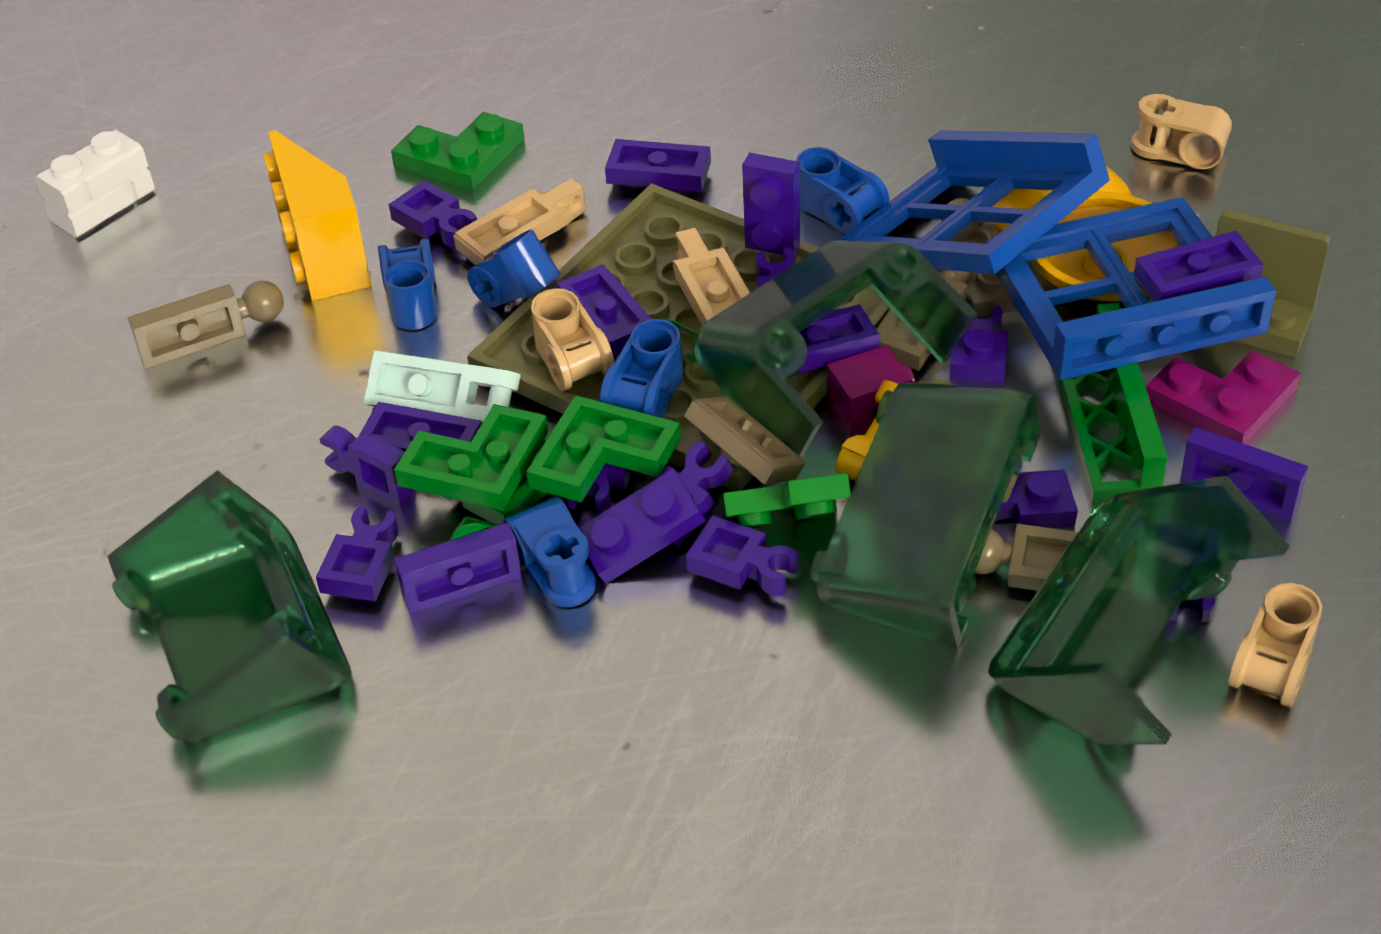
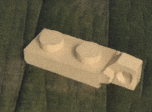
M571 178L548 192L539 193L532 188L455 232L453 238L456 250L476 265L494 257L493 253L504 243L529 229H533L541 241L565 227V225L567 226L572 220L587 210L583 192L584 187Z
M695 227L676 232L675 236L678 240V252H676L678 259L673 260L675 278L708 338L716 344L763 330L762 312L724 247L708 251Z

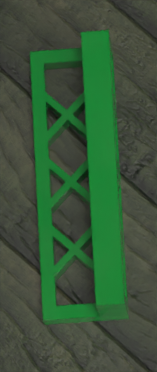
M1119 303L1097 304L1096 315L1121 309ZM1138 363L1064 380L1058 378L1092 503L1161 498L1168 456ZM1086 386H1089L1107 395V398L1099 405H1096L1080 397L1078 394ZM1097 424H1100L1118 433L1119 436L1109 445L1090 435L1089 432ZM1111 463L1130 473L1132 480L1103 482L1100 472Z

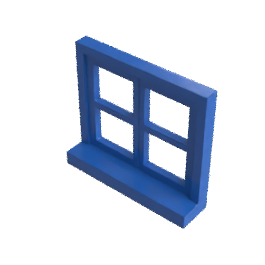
M940 130L928 139L936 167L836 241L835 246L839 256L854 262L996 274L1110 181L1097 133ZM950 186L986 187L963 206L928 204ZM1014 189L1053 190L1030 209L992 207ZM910 217L945 219L920 239L886 236ZM973 221L1010 224L987 244L949 241Z
M1184 197L1056 224L996 273L1060 380L1267 333L1277 290L1267 277L1149 302L1141 290L1140 286L1142 285L1135 277L1134 272L1130 273L1110 243L1168 230L1179 246L1211 238L1212 235ZM993 238L986 239V244ZM1087 249L1105 278L1044 292L1026 261ZM1113 292L1117 294L1125 306L1123 309L1063 322L1054 308L1055 305Z

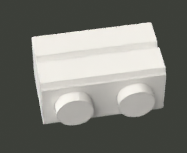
M116 129L95 135L91 139L90 145L72 155H63L54 159L49 169L34 177L40 195L44 198L42 201L48 218L52 223L75 238L155 190L151 173L146 168L148 163L144 149L138 142Z

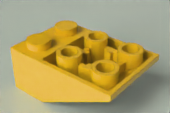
M276 130L269 131L268 135L272 152L264 153L263 157L272 185L273 198L288 252H292L289 253L296 283L307 282L312 301L372 287L356 207L346 176Z

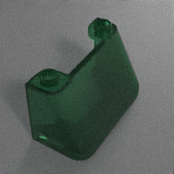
M901 382L893 392L885 391L880 400L876 415V422L879 424L831 542L828 547L821 546L814 558L811 568V580L818 582L817 591L823 605L958 649L969 621L967 617L958 615L957 612L960 613L962 611L967 595H973L977 585L974 572L1012 475L1019 476L1023 466L1022 460L1031 462L1040 439L1036 398L1033 394L1012 388Z
M218 470L107 556L116 579L112 583V588L118 599L131 610L140 608L150 615L155 623L176 685L169 684L158 692L157 702L159 708L155 714L161 727L174 739L179 740L183 737L191 742L206 739L333 692L352 677L350 664L294 537L273 512Z

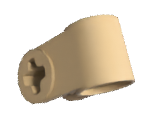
M1150 94L1142 97L1139 101L1138 114L1141 119L1138 131L1132 135L1131 148L1136 154L1147 159H1161L1187 165L1195 169H1209L1217 165L1223 156L1232 129V121L1223 109L1216 106L1178 100L1165 94ZM1159 109H1163V115L1158 114ZM1150 138L1155 139L1153 145L1150 144Z
M554 288L539 293L532 300L531 313L535 347L537 353L548 367L557 388L564 392L571 389L572 382L597 373L605 376L610 366L615 363L611 347L603 331L596 327L578 297L566 289Z
M1284 583L1268 591L1250 632L1244 635L1230 671L1228 686L1238 689L1244 684L1280 697L1281 705L1289 708L1292 707L1301 686L1310 654L1312 653L1322 613L1320 598L1311 589L1300 584Z

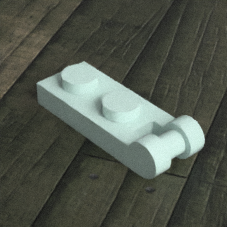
M374 350L363 404L375 407L378 402L481 420L482 424L494 404L509 407L512 392L518 391L521 375L502 369ZM478 385L490 387L487 406L475 404Z

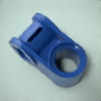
M814 147L802 151L797 156V161L800 162V209L830 224L838 232L847 234L860 225L862 219L870 213H875L889 203L888 190L877 175L854 165L840 157L833 150Z
M529 229L504 243L493 253L494 257L473 266L468 271L467 278L473 293L480 301L487 306L498 307L521 297L524 299L535 294L558 278L561 272L533 229Z
M429 238L421 239L419 245L388 249L386 245H379L378 255L382 280L393 324L405 330H417L430 325L437 318V305L434 290L436 279Z
M663 319L646 320L632 330L631 336L616 362L606 372L601 386L600 402L664 418L669 402L684 376L679 329L672 322Z
M555 496L503 519V524L509 523L516 538L519 563L521 566L526 567L545 595V598L551 604L559 607H574L590 599L595 592L596 581L592 570L586 563L589 555V544L586 536L575 524L569 510L560 497Z

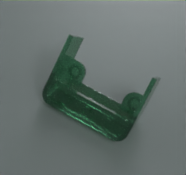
M837 239L827 243L706 321L702 325L694 343V354L700 366L732 401L798 456L803 458L823 420L787 381L801 370L807 358V346L799 333L800 331L866 287L871 286L942 364L950 358L977 316V313L916 248L897 242Z
M1227 475L1114 495L1101 503L1087 518L992 658L988 673L1007 694L1096 744L1166 745L1172 733L1144 705L1142 698L1132 688L1127 687L1128 683L1181 601L1195 600L1202 597L1209 599L1217 596L1229 585L1232 579L1231 572L1239 560L1282 556L1286 553L1289 545Z

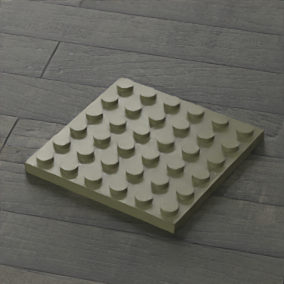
M651 183L559 269L561 274L558 278L531 295L467 355L468 364L502 369L520 374L519 387L516 393L564 414L575 395L600 401L601 386L605 376L597 373L572 382L571 389L564 392L557 388L548 367L537 353L535 347L531 304L532 300L539 293L557 288V282L604 264L652 319L670 320L671 318L708 338L677 282L673 269V260L678 259L676 252H678V240L675 233L695 227L708 251L724 247L762 312L763 329H767L769 327L756 294V253L763 252L765 259L770 263L783 262V255L745 248L743 218ZM800 241V247L795 254L796 271L808 269L821 302V314L860 304L876 329L908 284L906 281ZM679 332L682 353L685 355L688 352L697 361L692 363L682 356L683 380L673 394L664 419L680 423L681 439L668 462L685 468L687 452L695 443L701 440L707 444L712 453V456L703 465V468L711 467L722 456L719 451L720 447L684 417L692 400L728 396L784 443L827 394V366L807 371L801 375L788 376L776 380L758 349L757 332L716 343L727 354L705 343H701L686 332ZM732 464L734 468L729 480L721 486L733 491H741L754 476L744 467Z

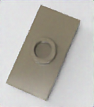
M728 396L692 400L684 415L686 419L720 447V454L726 456L730 463L744 467L764 485L796 480L806 464L800 456Z

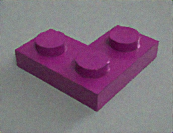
M1251 350L1222 379L1175 356L1145 387L1152 407L1193 427H1198L1247 444L1297 390L1301 373Z

